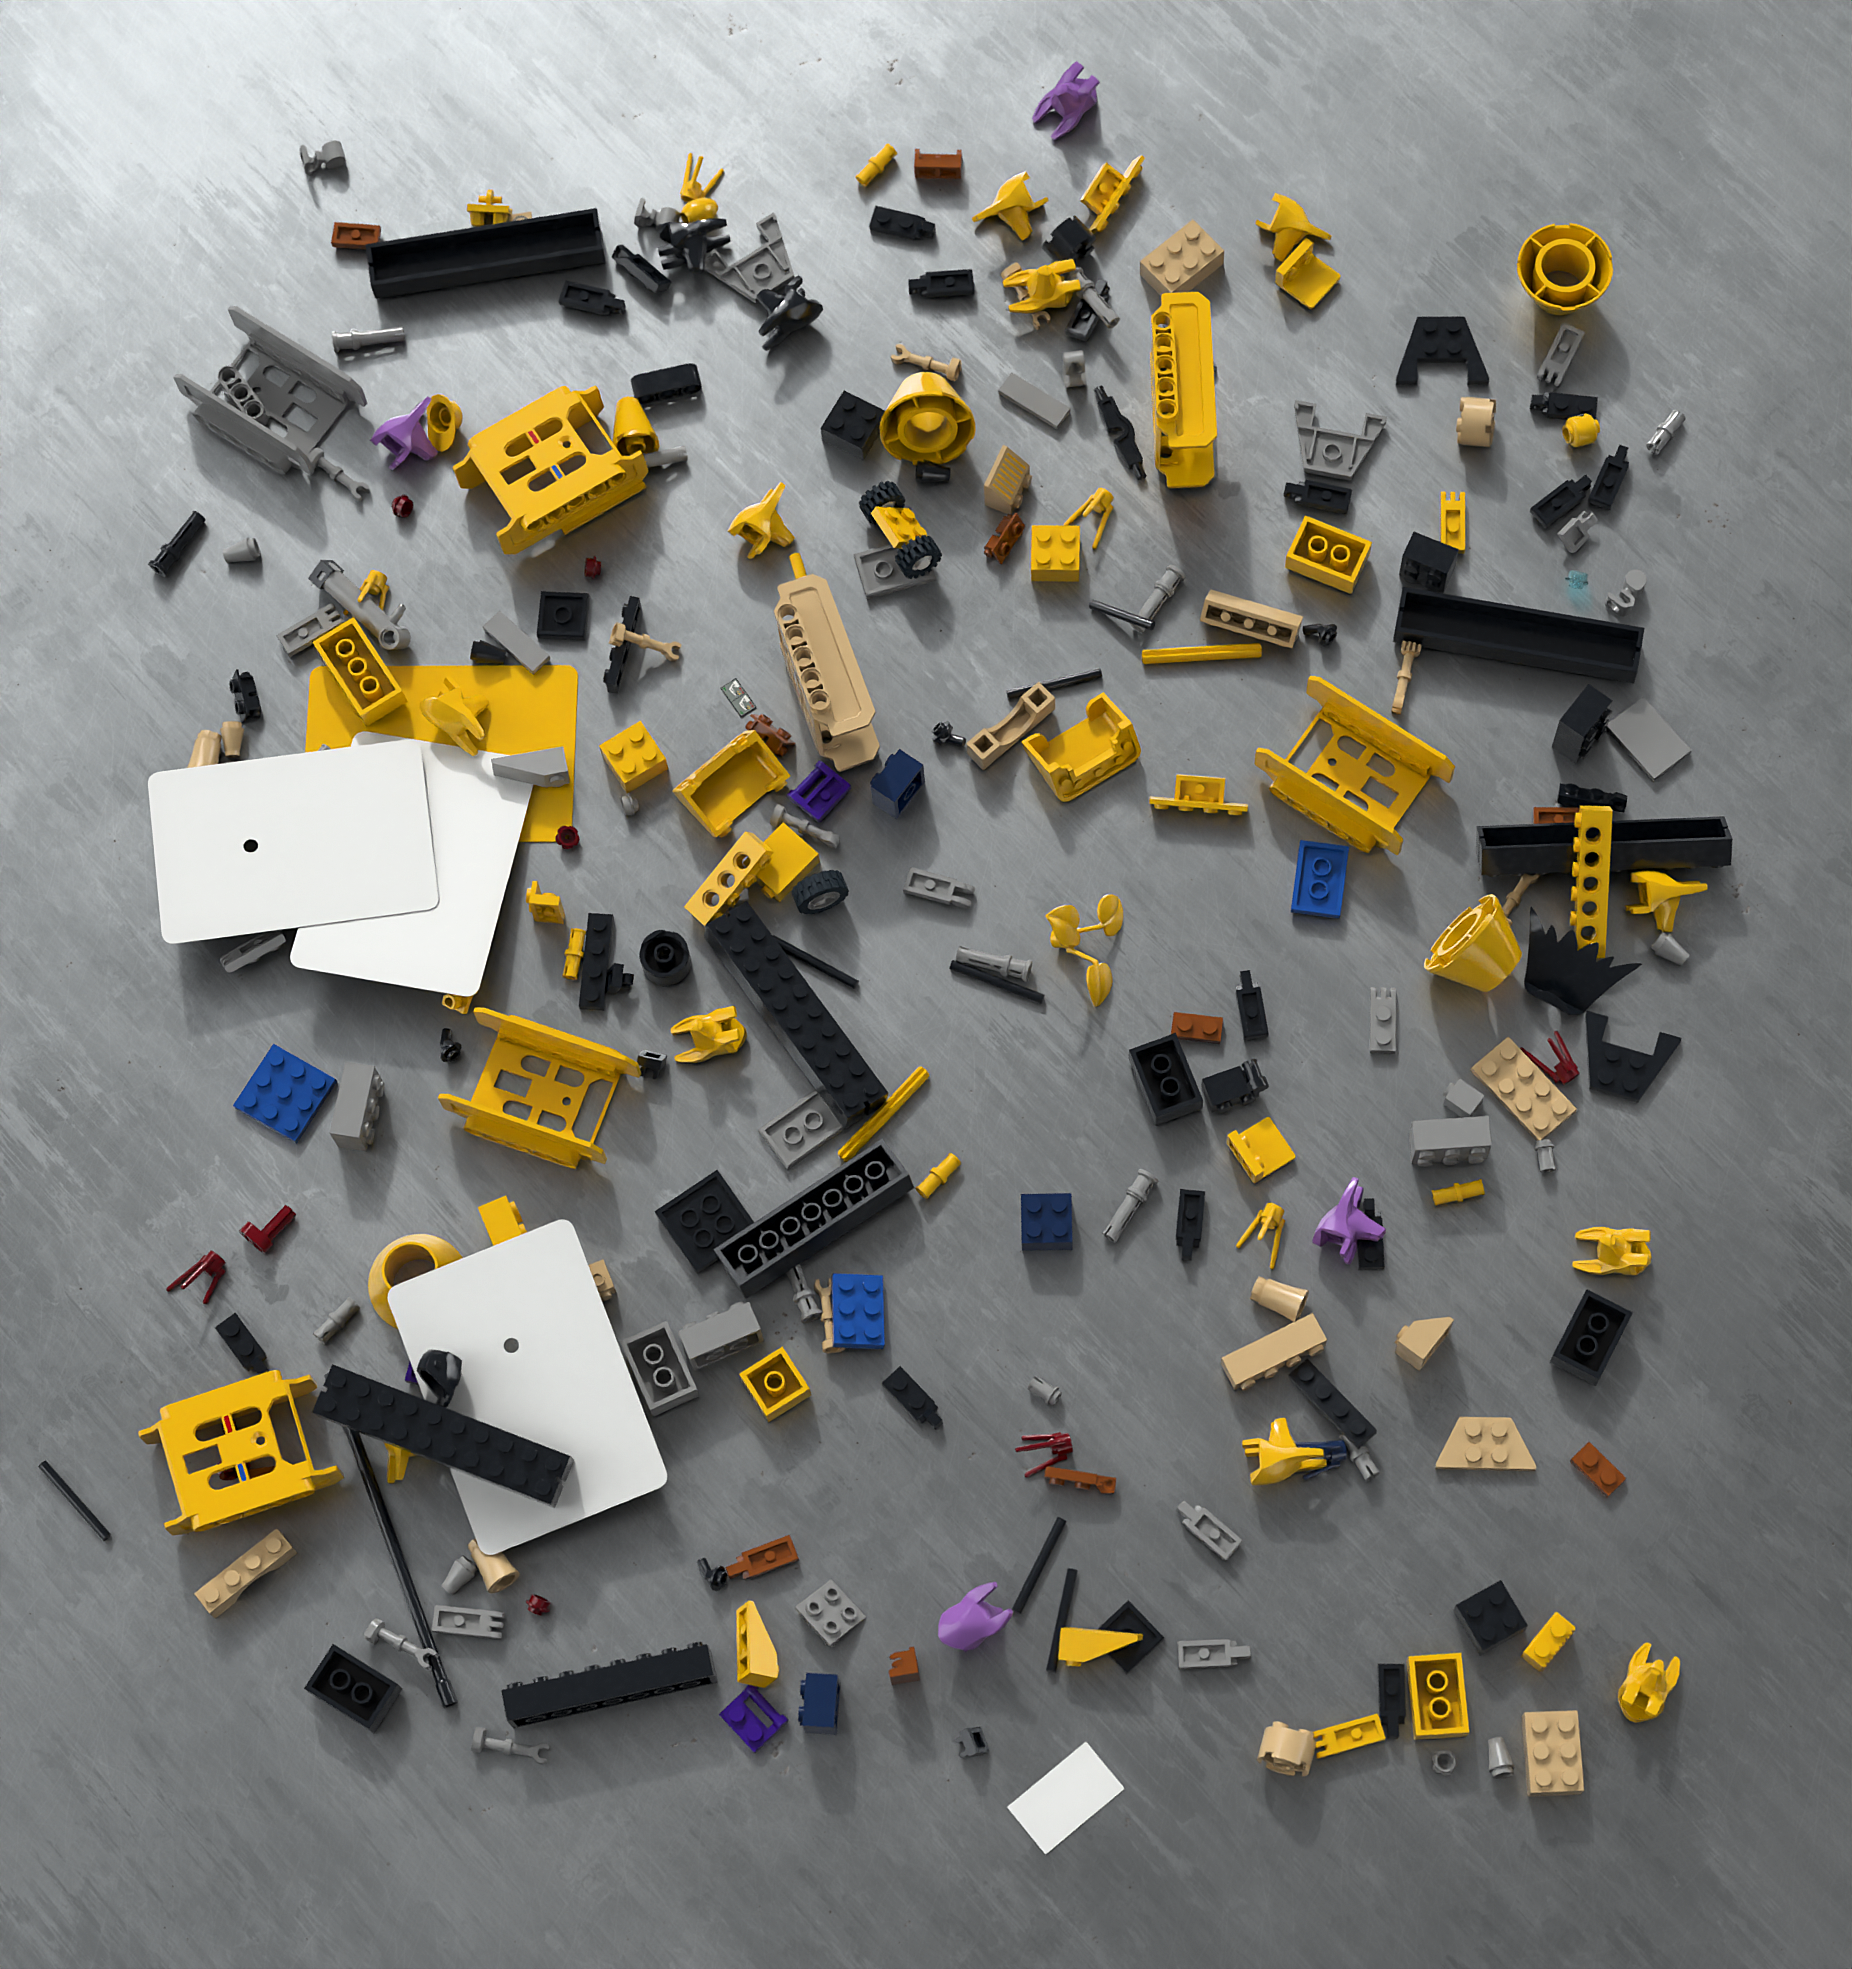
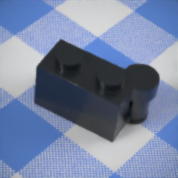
M1251 1059L1250 1064L1249 1061L1242 1064L1244 1070L1237 1066L1202 1079L1201 1087L1212 1113L1216 1111L1219 1113L1227 1112L1239 1103H1242V1105L1250 1104L1256 1100V1097H1259V1092L1269 1087L1266 1077L1262 1076L1257 1059Z

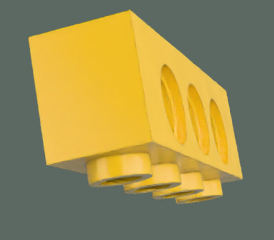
M745 831L684 908L704 926L722 916L729 907L737 904L741 898V892L754 883L756 880L755 875L758 871L768 866L774 851L754 833ZM748 856L750 864L747 868H744L742 862ZM730 875H733L735 881L733 886L729 887L727 879ZM717 894L719 902L716 906H713L712 897Z

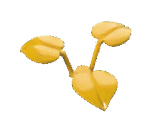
M1113 894L1105 895L1099 901L1097 916L1101 923L1095 926L1077 929L1080 917L1077 909L1072 905L1057 907L1045 915L1053 929L1050 935L1051 945L1054 948H1066L1067 953H1073L1093 964L1087 969L1086 981L1094 1007L1099 1006L1108 996L1113 982L1112 973L1106 963L1099 964L1098 960L1075 950L1074 947L1080 943L1079 933L1102 928L1106 936H1114L1119 932L1124 917L1123 907L1118 896Z

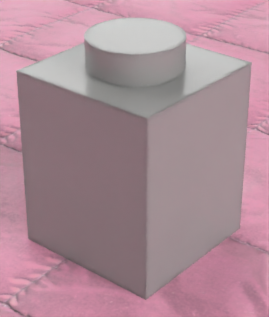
M1459 1078L1455 1085L1450 1083L1444 1091L1445 1100L1443 1105L1461 1118L1472 1117L1482 1104L1485 1095Z

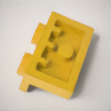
M532 881L531 889L528 888L526 892V903H529V912L533 914L534 921L564 924L565 913L560 896L553 893L541 894L538 881Z

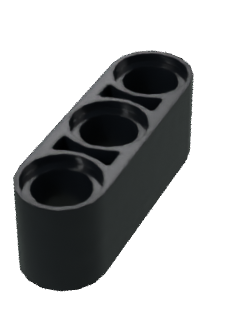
M694 363L641 373L633 376L630 380L634 398L638 399L641 405L694 394L702 389L698 367Z

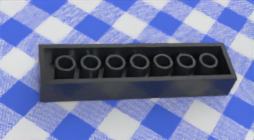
M881 1139L713 1250L720 1264L745 1299H747L912 1190L914 1186L909 1173L884 1140Z
M694 1642L688 1644L687 1649L677 1651L675 1647L667 1648L661 1651L662 1654L651 1656V1653H645L636 1656V1660L626 1662L625 1659L611 1661L610 1666L600 1668V1665H591L585 1667L584 1672L574 1674L573 1670L564 1671L558 1674L559 1677L549 1679L548 1676L537 1677L533 1679V1683L523 1685V1682L511 1683L507 1685V1689L501 1690L506 1719L513 1728H518L715 1684L718 1682L712 1652L707 1644L703 1645L702 1642Z

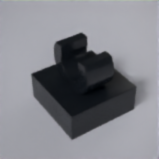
M614 963L608 969L606 993L616 995L621 988H630V985H633L634 974L623 973L624 964Z
M643 1050L637 1058L638 1065L642 1066L640 1068V1076L643 1077L646 1069L650 1068L653 1070V1079H656L660 1074V1070L666 1065L667 1055Z
M981 1727L967 1728L959 1732L961 1737L956 1738L954 1741L955 1744H964L965 1751L959 1754L960 1757L980 1756L989 1752Z

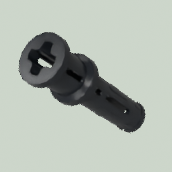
M197 511L192 512V515L169 544L162 545L158 556L154 561L151 560L148 563L153 571L163 577L168 574L167 570L174 561L180 559L181 550L206 521L204 516Z

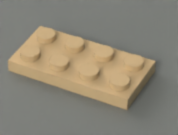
M1509 1037L1471 1067L1470 1071L1536 1141L1545 1139L1577 1110Z

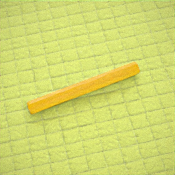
M1260 643L1147 649L1142 650L1143 664L1257 658L1262 655V646Z
M919 1066L837 1153L840 1159L844 1162L852 1159L928 1079L929 1073L925 1068Z

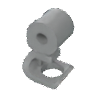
M339 141L325 143L322 146V151H315L313 158L309 157L305 145L300 146V157L305 174L307 175L313 174L323 163L326 164L328 169L342 166L346 162L342 144Z
M644 198L640 199L634 219L635 226L642 228L652 226L654 223L656 224V230L659 231V227L664 223L679 222L681 214L676 209L664 207L659 212L652 209V212L649 213L644 207L646 200Z
M1083 350L1063 353L1064 365L1062 369L1065 388L1087 385Z
M1636 569L1629 571L1623 583V590L1619 595L1625 603L1608 592L1605 606L1619 616L1629 615L1632 612L1635 599L1644 591L1647 581L1646 575Z

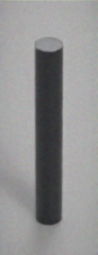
M1093 599L1089 603V608L1151 631L1155 627V621Z

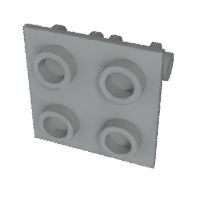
M832 1579L795 1607L799 1612L798 1615L802 1616L810 1624L809 1627L813 1628L814 1632L822 1637L825 1644L831 1647L839 1642L840 1637L866 1618Z

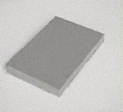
M892 544L854 554L867 600L936 581L934 569L932 567V571L925 572V575L922 577L919 575L916 579L914 577L909 579L903 574L895 561V555H898L897 551L899 548H894Z
M1644 697L1606 726L1607 731L1653 782L1692 751Z
M813 1090L759 1128L758 1132L788 1171L846 1129L837 1120L817 1090Z

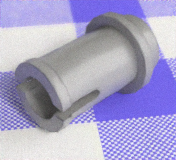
M1550 1139L1539 1140L1534 1147L1535 1151L1538 1152L1541 1173L1556 1170L1552 1150L1554 1144L1551 1143Z
M1037 1375L1028 1386V1390L1046 1400L1045 1403L1047 1405H1055L1062 1395L1059 1387L1049 1385Z

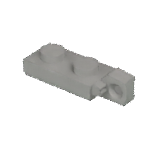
M1185 1500L1177 1507L1176 1510L1185 1518L1182 1523L1225 1562L1243 1543L1242 1539L1206 1508H1202L1199 1505L1193 1508Z
M1230 1639L1177 1642L1179 1669L1231 1667V1665H1238L1237 1660L1251 1658L1250 1646H1236V1641H1230Z

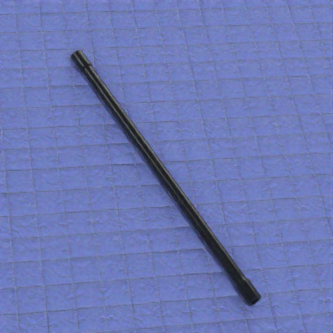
M344 1427L423 1649L431 1648L438 1653L360 1433ZM432 1655L428 1656L427 1661L432 1667L431 1672L442 1707L447 1708L457 1704L458 1701L451 1682L447 1678L440 1655L438 1658Z

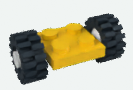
M889 481L885 483L880 482L877 487L876 485L872 486L873 489L871 491L867 490L865 492L867 495H862L861 501H859V508L869 523L873 525L877 523L892 546L899 548L897 551L898 555H895V561L903 574L909 579L913 577L916 579L919 575L921 577L924 576L927 571L931 572V568L938 565L937 562L941 561L942 553L934 540L929 535L927 536L926 530L920 526L915 518V514L909 508H904L905 497L892 481L891 483Z

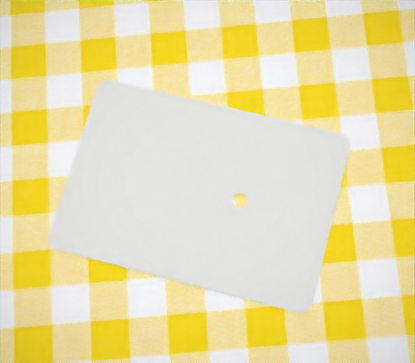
M363 731L354 736L351 747L406 740L409 738ZM415 740L421 747L439 895L438 904L433 909L299 927L290 960L295 967L470 997L476 994L480 988L533 784L494 776L491 759L510 755L478 750V754L472 756L457 746Z
M406 739L161 771L151 775L148 780L161 932L163 939L169 944L426 911L433 909L438 904L439 895L421 747L415 740ZM248 840H255L258 843V848L254 852H247L244 850V843Z
M564 1219L554 1221L397 1284L389 1290L388 1303L424 1400L436 1404L437 1397L417 1372L418 1363L423 1354L428 1350L448 1351L462 1360V1374L459 1384L455 1388L454 1395L448 1407H446L447 1409L562 1452L574 1459L566 1482L558 1477L556 1479V1482H559L563 1489L555 1508L450 1468L476 1541L483 1553L488 1555L497 1554L659 1489L666 1483V1468L574 1226L569 1221ZM509 1338H515L519 1343V1348L514 1353H508L504 1349V1343Z

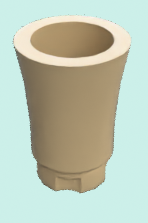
M201 730L198 733L187 768L219 763L222 739L219 733L210 730Z
M1259 1276L1253 1286L1250 1299L1295 1322L1299 1320L1303 1312L1309 1290L1292 1287Z
M476 1538L468 1544L471 1557L483 1577L488 1593L499 1592L517 1580L520 1573L508 1561L503 1552L494 1555L483 1553L478 1546Z

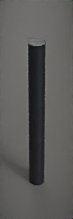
M1100 668L1040 683L1047 690L1101 678L1102 672ZM1035 684L1006 690L1008 700L1021 697Z
M773 935L784 952L853 989L857 987L859 980Z
M952 960L949 969L1040 1004L1044 1000L1045 995L955 960Z
M43 1461L38 1468L103 1541L107 1540L111 1533L47 1461Z
M1057 1517L1012 1607V1610L1016 1613H1022L1067 1522L1060 1517Z
M1071 1568L1067 1569L1046 1671L1056 1673L1059 1661L1061 1628L1066 1627L1078 1570Z

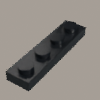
M630 596L628 604L624 603L622 608V618H624L622 624L625 625L627 631L635 633L642 608L638 597ZM624 640L620 647L611 648L609 660L612 662L610 669L605 670L603 683H606L609 693L618 694L632 642Z
M588 913L579 1009L604 1011L614 921L613 914Z
M1308 1359L1288 1374L1289 1379L1357 1449L1377 1433V1429Z

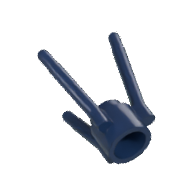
M1343 1440L1295 1442L1297 1448L1323 1449V1459L1329 1460L1327 1467L1318 1468L1303 1475L1304 1480L1331 1468L1340 1467V1461L1347 1458L1346 1446Z

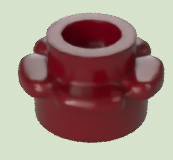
M405 494L396 497L392 502V511L397 517H407L413 510V501Z
M593 556V558H586L584 575L585 577L595 579L596 575H600L601 561H597L596 556Z
M562 826L558 829L555 839L557 844L561 845L563 849H572L574 845L576 846L579 843L580 837L575 827ZM569 835L570 839L567 840L565 836Z
M532 1594L530 1599L526 1600V1603L529 1605L528 1610L534 1614L542 1616L543 1612L548 1613L550 1611L548 1607L551 1602L539 1595Z

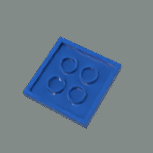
M273 1044L233 1104V1107L297 1144L332 1091L337 1080Z

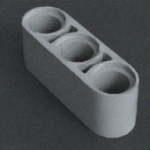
M226 365L218 371V379L223 391L233 405L249 417L253 413L259 412L258 416L251 418L265 426L268 422V416L256 394L234 366ZM234 378L233 381L226 382L228 379ZM247 395L246 398L239 399L241 396Z

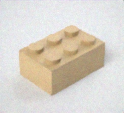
M1192 219L1140 261V275L1160 296L1163 293L1189 292L1224 264V250Z
M1578 1710L1525 1712L1521 1719L1528 1797L1581 1795L1584 1791Z

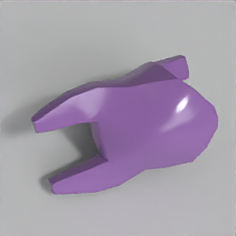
M1077 61L1063 73L1056 87L1042 98L1032 117V120L1038 123L1052 109L1056 110L1063 117V120L1051 135L1054 140L1069 133L1078 124L1082 115L1097 103L1096 87L1100 81L1093 75L1088 79L1077 78L1084 69Z
M428 396L409 414L393 417L383 423L370 439L375 446L380 442L397 456L388 467L391 470L400 465L410 452L426 461L433 459L437 455L438 451L432 445L419 423L420 417L432 400Z
M1356 1177L1351 1179L1339 1204L1328 1211L1321 1219L1312 1240L1313 1244L1320 1247L1325 1245L1327 1241L1342 1246L1340 1256L1344 1257V1263L1349 1265L1356 1253L1358 1239L1377 1242L1386 1233V1228L1368 1218L1359 1209L1364 1188L1357 1186L1359 1179Z
M996 1582L977 1586L969 1591L960 1603L942 1613L938 1626V1636L942 1643L967 1652L977 1648L987 1637L997 1634L1006 1626L1012 1617V1610L1009 1608L1003 1611L1002 1608L994 1607L984 1601L998 1587Z

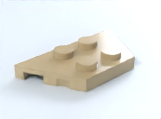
M1459 1417L1436 1462L1435 1469L1535 1471L1536 1464L1512 1418Z

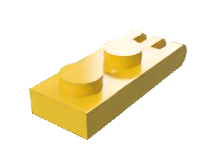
M1441 491L1440 542L1459 549L1458 554H1465V492H1460L1459 501H1455V492H1450V500H1446V492Z
M1378 1713L1313 1732V1739L1322 1737L1321 1741L1316 1742L1315 1749L1325 1747V1751L1316 1753L1317 1759L1386 1739Z

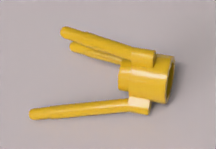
M689 153L683 186L680 191L681 199L688 203L695 199L705 198L723 174L724 169L721 168L702 191V185L696 180L703 156H699L692 178L689 181L693 154Z
M1098 488L1094 495H1091L1064 523V526L1070 525L1081 513H1083V517H1087L1092 510L1097 513L1104 511L1092 545V549H1096L1108 516L1114 508L1111 505V502L1114 500L1113 495L1104 488Z
M371 570L360 587L362 592L357 601L361 602L367 593L372 595L381 593L378 607L383 610L386 594L389 586L385 584L388 579L386 575L379 571ZM346 609L343 611L344 615L349 613Z
M1266 1203L1264 1210H1259L1255 1220L1236 1244V1248H1240L1260 1221L1263 1226L1257 1237L1258 1240L1263 1239L1268 1228L1275 1229L1276 1226L1270 1269H1274L1281 1232L1285 1220L1282 1218L1285 1213L1284 1209L1276 1204Z

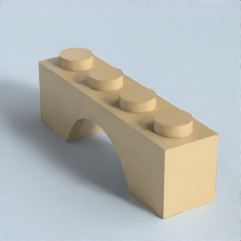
M1040 682L1036 683L1020 697L1014 709L1001 722L991 728L982 729L966 743L967 754L984 771L1055 710V697Z
M276 1528L194 1594L209 1614L216 1619L236 1603L239 1595L251 1583L264 1574L279 1569L298 1553L279 1529Z

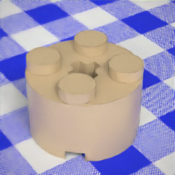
M1461 397V418L1457 419L1456 432H1458L1457 444L1491 447L1495 429L1494 414L1492 413H1496V399Z
M1273 1722L1272 1727L1265 1729L1257 1761L1260 1764L1262 1760L1267 1762L1266 1768L1281 1774L1295 1776V1772L1298 1771L1302 1772L1301 1776H1307L1316 1747V1741L1313 1739L1314 1733L1305 1729L1296 1731L1289 1729V1726L1285 1723Z

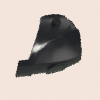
M433 1349L423 1354L418 1363L417 1372L427 1387L437 1397L436 1404L446 1408L454 1395L456 1386L459 1384L462 1374V1360L448 1351L444 1352Z

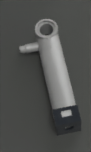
M320 560L308 577L316 587L325 589L378 638L379 644L384 649L402 650L409 646L411 641L409 630L397 624L406 610L403 604H400L389 617L368 596H365L361 602H358L357 599L362 591L343 574L344 570L333 560ZM394 633H395V635H396V641H395V642L393 641V635H394Z

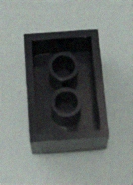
M1588 684L1559 720L1552 748L1575 764L1580 758L1585 759L1592 750L1591 745L1594 740L1599 741L1607 730L1606 726L1610 721L1608 718L1613 712L1610 710L1613 700Z
M1176 1033L1129 1049L1128 1059L1155 1126L1203 1108V1098Z
M1586 1289L1550 1363L1596 1386L1633 1312Z
M332 1644L304 1687L308 1693L372 1733H375L402 1691V1688L396 1682Z

